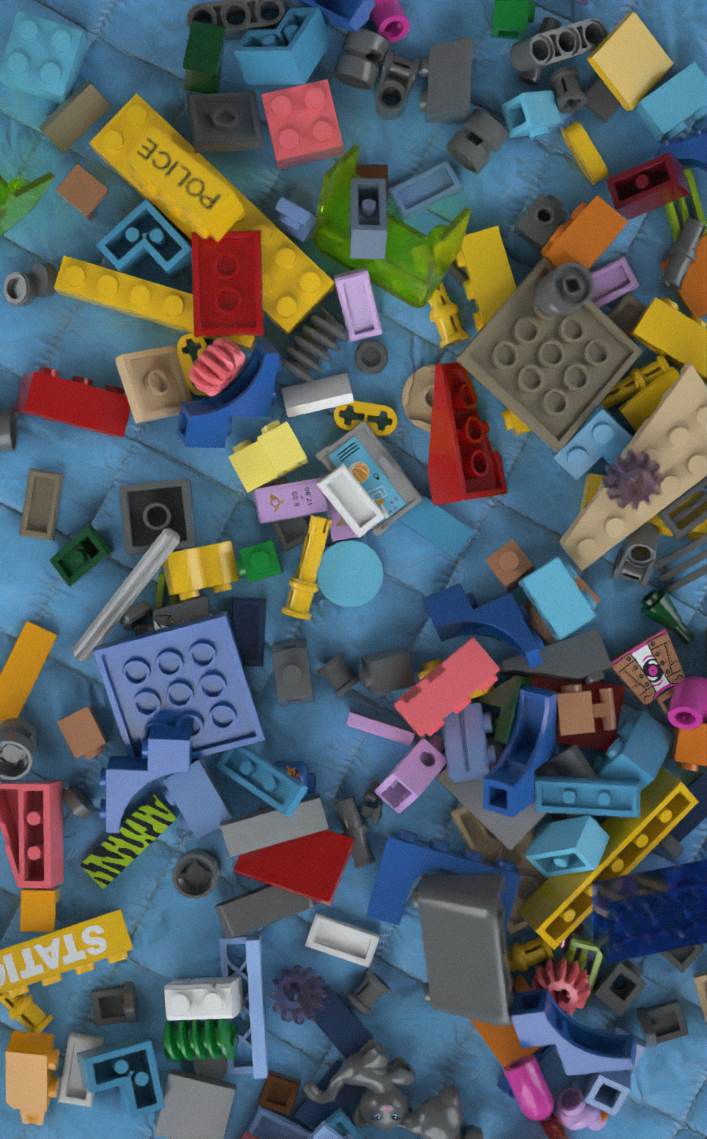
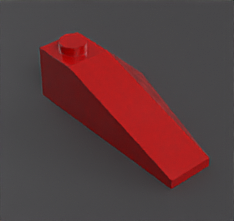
M459 362L437 364L435 367L427 471L433 506L507 494L501 456L498 450H492L487 437L490 428L487 421L481 422L475 407L478 402L477 395L466 368Z

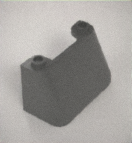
M504 873L422 875L419 888H414L413 906L414 909H419L428 977V982L425 983L426 1003H431L434 1010L495 1026L512 1025L513 1021L510 1015L515 992H518L517 983H513V976L509 974L503 921L506 911L505 906H503L502 897H500L501 892L506 891Z

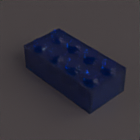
M707 859L592 882L593 943L608 963L707 943Z

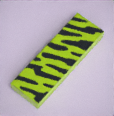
M154 793L121 825L119 833H112L80 866L104 889L178 817Z

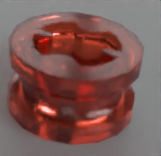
M554 1112L550 1114L551 1117L548 1121H539L549 1139H570Z

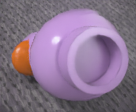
M569 1087L560 1093L557 1116L563 1126L570 1130L588 1127L596 1131L606 1125L609 1113L584 1102L585 1090Z

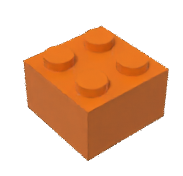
M596 195L589 204L584 200L579 204L564 225L562 224L550 237L549 242L540 253L556 268L565 263H578L589 270L628 224V221Z

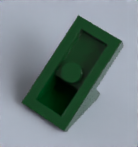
M198 21L192 22L183 61V69H186L184 90L204 94L219 92L227 27Z
M91 524L50 558L49 561L68 587H70L96 566L110 559L112 552Z
M515 675L478 699V702L501 707V711L496 716L493 724L494 741L508 744L517 716L520 689L525 685L532 686V678Z

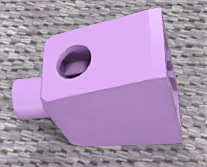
M436 734L432 735L428 741L422 738L406 753L374 790L398 814L422 794L447 763L446 757L443 756L445 753L444 739Z

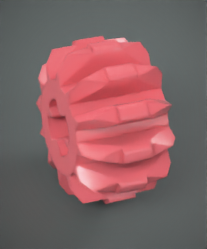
M225 337L216 339L211 345L207 346L194 362V366L189 372V379L195 384L196 388L202 393L205 392L209 397L220 394L241 371L245 364V354L233 341L230 342Z
M563 956L560 962H555L549 957L546 965L539 964L536 969V975L532 978L531 988L533 990L549 989L557 1005L563 1011L573 1015L576 1008H584L586 998L590 995L591 985L588 981L587 970L579 969L578 961L568 964Z

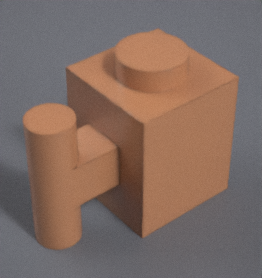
M581 684L561 686V692L557 693V734L562 736L595 732L594 718L602 717L603 730L617 729L613 688L599 689L600 703H592L591 691L582 690Z

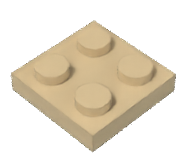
M175 345L122 354L115 358L135 424L179 415L181 402L193 401Z

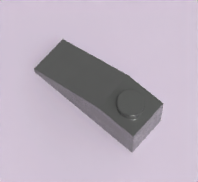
M598 629L545 646L544 649L539 651L543 663L530 669L521 655L501 661L498 666L500 674L567 683H578L585 680L586 685L606 679L604 674L612 668Z

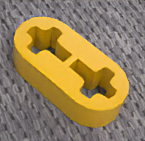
M575 121L562 129V137L587 180L592 185H595L609 177L608 169L582 125Z
M189 333L179 339L177 354L190 391L198 397H208L205 392L202 393L193 386V382L189 379V372L194 363L190 354H183V350L188 348L187 342L193 340L195 345L201 344L202 349L197 351L199 358L200 354L207 348V344L202 337H194V333Z
M354 401L353 403L337 406L334 411L336 425L346 432H350L363 422L361 420H352L351 425L344 424V418L339 417L340 412H346L347 407H353L354 414L363 415L366 422L368 416L377 418L380 416V412L387 413V419L392 420V425H386L384 431L378 430V424L367 422L377 437L391 435L398 423L395 411L385 405Z

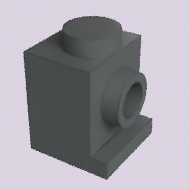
M616 958L596 984L594 983L592 992L602 1002L622 1016L647 984L640 977L643 970L628 958L624 963ZM618 976L625 978V983L621 987L613 985Z

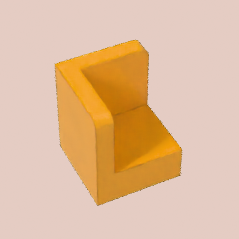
M61 886L52 888H23L21 890L20 932H53L55 930L56 903L60 901Z

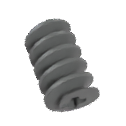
M321 307L319 310L323 318L312 316L310 320L314 329L303 326L302 332L306 339L295 336L293 342L297 349L286 346L284 352L288 360L281 358V365L300 381L303 379L312 383L314 379L309 372L310 369L322 372L323 369L318 360L322 359L330 362L332 359L327 350L332 349L337 352L341 350L336 339L349 340L345 328Z

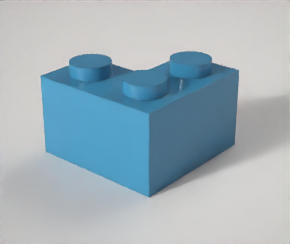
M319 7L290 8L276 29L247 30L233 50V53L247 85H305L331 45L332 38Z
M147 199L96 244V247L119 272L127 275L149 255L171 279L176 277L192 262V248Z
M600 402L561 451L555 453L550 447L549 449L553 458L578 480L601 457L615 468L617 465L615 462L634 437V434Z
M644 710L634 719L628 717L617 730L620 737L611 744L604 757L598 755L591 762L590 766L598 778L641 780V790L656 778L675 735Z
M144 1035L76 1053L83 1087L90 1093L118 1086L123 1111L132 1118L165 1109L152 1041Z

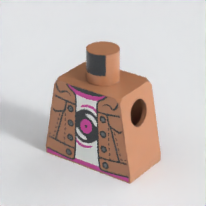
M659 628L612 657L610 662L613 673L641 704L646 705L656 699L665 715H667L674 687L686 677L666 629Z

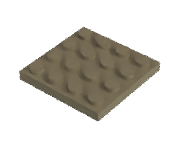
M544 257L457 356L456 360L556 453L561 451L643 350L590 300L562 317L549 316L539 309L535 301L534 291L536 285L543 276L556 269Z

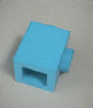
M552 90L525 92L501 105L510 138L529 136L530 140L541 139L550 134L549 129L561 123Z

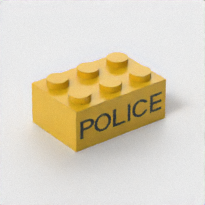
M151 126L125 158L132 168L129 174L138 181V186L151 197L156 195L164 202V207L177 218L183 216L190 223L189 226L204 239L210 235L219 242L245 211L233 189L153 126Z

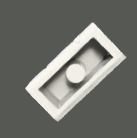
M241 976L193 978L192 980L190 978H177L165 985L164 994L167 1020L234 1018L244 1010Z

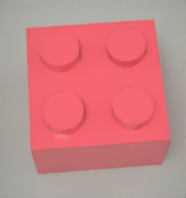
M328 79L261 94L278 170L344 155L343 142Z

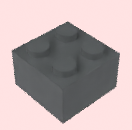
M188 478L119 486L127 555L145 554L165 528L172 529L180 536L179 544L173 551L198 547L191 481Z

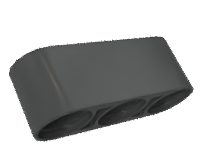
M223 0L194 5L187 13V24L190 31L193 21H197L200 18H208L212 21L211 24L227 27L225 41L241 39L247 30L276 29L286 14L281 0ZM268 9H274L279 13V16L272 21H267L261 17L262 13ZM235 13H240L246 17L240 25H232L228 22V19Z
M589 18L525 38L513 44L510 50V60L517 70L526 72L593 51L608 35L606 26L600 19Z
M267 884L225 900L214 907L226 939H230L304 912L319 903L318 901Z

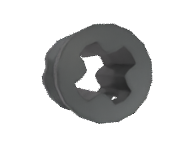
M575 67L557 69L549 77L550 84L556 89L558 96L557 108L563 113L577 111L587 102L585 93L580 90L578 84L580 75Z
M341 653L317 670V673L324 675L336 690L334 695L337 698L360 681V677L358 675L354 676L342 661L344 656Z
M370 969L366 973L367 978L354 992L350 991L346 995L367 1016L372 1013L371 1008L384 993L389 994L391 988Z

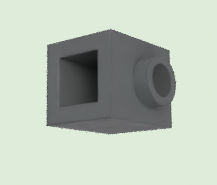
M540 193L517 223L513 232L535 249L541 251L567 215V212L563 210V203L552 195L548 194L545 197Z
M396 647L361 657L362 667L359 668L360 681L363 687H367V690L380 695L415 685L408 651Z

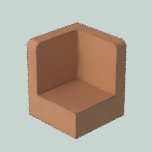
M78 164L56 189L61 198L91 222L95 218L93 214L94 209L108 194V189Z

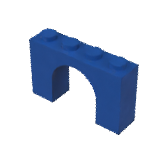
M398 829L397 833L390 832L366 916L400 925L412 883L417 877L428 870L445 868L456 871L459 874L504 873L506 891L501 892L500 897H502L503 906H505L506 911L503 920L506 932L522 869L516 868L517 864L504 858H497L496 862L484 859L483 853L469 848H464L463 852L450 849L449 843L438 839H430V843L416 839L417 834L403 829Z

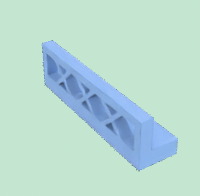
M261 934L240 935L230 939H226V936L220 937L222 977H229L230 966L235 970L230 977L239 974L248 982V993L243 998V1011L250 1016V1027L244 1034L238 1031V1047L242 1042L252 1050L253 1064L234 1065V1058L227 1059V1075L253 1073V1079L267 1078L269 1067ZM246 944V960L239 967L228 958L227 945ZM246 965H247V974L243 971V969H244V967H245ZM248 999H249V1008L245 1005V1003H246V1001H247ZM227 1018L228 1024H232V1018ZM250 1033H251V1042L247 1039V1037L249 1036Z

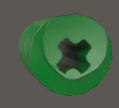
M227 1018L219 1019L218 1025H215L213 1019H206L205 1025H201L200 1019H193L192 1025L188 1026L187 1020H179V1025L175 1026L174 1020H166L163 1031V1050L166 1059L169 1060L171 1057L174 1061H179L184 1056L185 1059L191 1061L198 1056L199 1059L206 1060L211 1055L213 1059L219 1060L223 1054L227 1059L235 1058L238 1047V1029L235 1021L232 1024H228Z

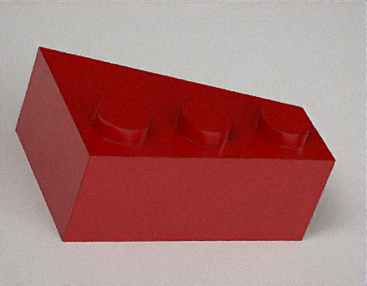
M39 366L38 372L30 371L23 373L14 409L15 413L23 415L26 413L44 418V420L56 421L117 438L124 437L131 411L127 396L124 395V388L108 384L105 385V389L92 386L93 380L73 375L70 381L59 378L60 371Z

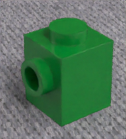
M494 0L491 38L525 39L527 24L534 22L536 3L529 2L530 0Z
M273 540L240 549L241 557L235 559L240 577H247L249 583L283 574Z

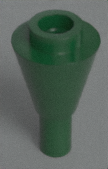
M654 589L644 596L641 601L643 605L640 610L641 614L668 630H672L685 644L690 643L694 639L695 634L681 621L682 618L665 589L659 591Z

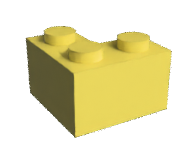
M279 420L273 421L260 429L262 435L257 437L258 441L252 443L248 439L232 448L234 454L228 456L249 495L253 493L254 489L262 488L309 463L287 421L283 424H280Z

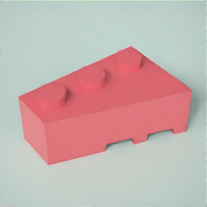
M471 637L394 701L393 705L420 738L426 733L431 736L445 724L442 719L450 712L454 711L457 714L472 702L469 696L478 688L484 692L498 680L495 674L500 668L477 640Z
M0 780V828L6 843L4 848L17 887L52 888L63 883V780Z

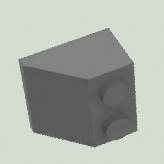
M464 38L432 45L429 49V57H422L421 78L428 79L427 91H420L419 111L426 112L425 122L464 124L467 120L470 108L473 38Z

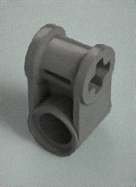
M393 49L388 50L376 93L375 108L380 117L386 120H394L403 114L411 88L413 89L419 72L421 58L416 57L413 60L395 54ZM389 94L395 95L400 102L395 106H388L384 104L382 98Z
M645 522L626 537L622 548L618 551L615 558L611 579L617 580L620 577L636 582L639 587L645 588L653 564L656 561L659 531L654 525Z

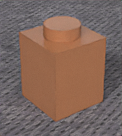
M513 539L485 559L488 568L508 594L520 586L518 581L535 571L534 565Z
M93 705L87 706L57 721L74 758L84 754L86 760H89L103 753L105 750L102 745L110 741Z

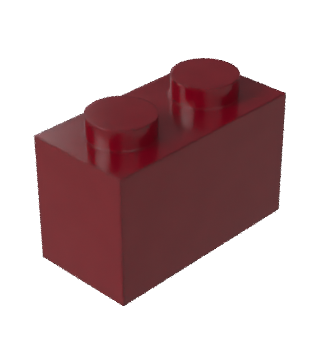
M670 152L606 179L615 211L627 220H631L691 194L682 164Z

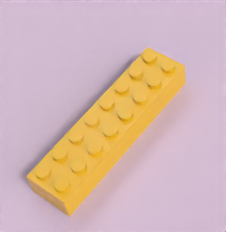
M136 93L89 142L94 152L143 199H147L164 219L191 244V232L195 231L189 226L190 223L183 216L177 218L164 207V202L156 195L151 197L138 186V181L129 174L132 168L125 160L126 156L153 126L233 189L245 211L228 231L261 230L263 313L290 337L335 290V282L200 153H195L194 147Z

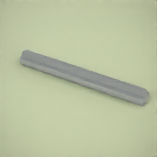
M165 528L73 647L72 654L75 658L82 662H87L91 658L94 646L101 645L179 544L180 536L177 532L170 528Z

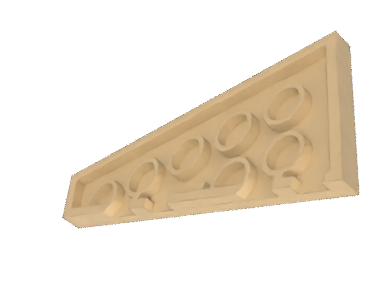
M685 363L680 370L681 375L671 389L668 388L661 397V403L652 416L646 418L615 462L617 465L608 478L602 480L597 487L598 492L588 506L582 508L560 539V545L580 571H583L707 476V387L691 363Z

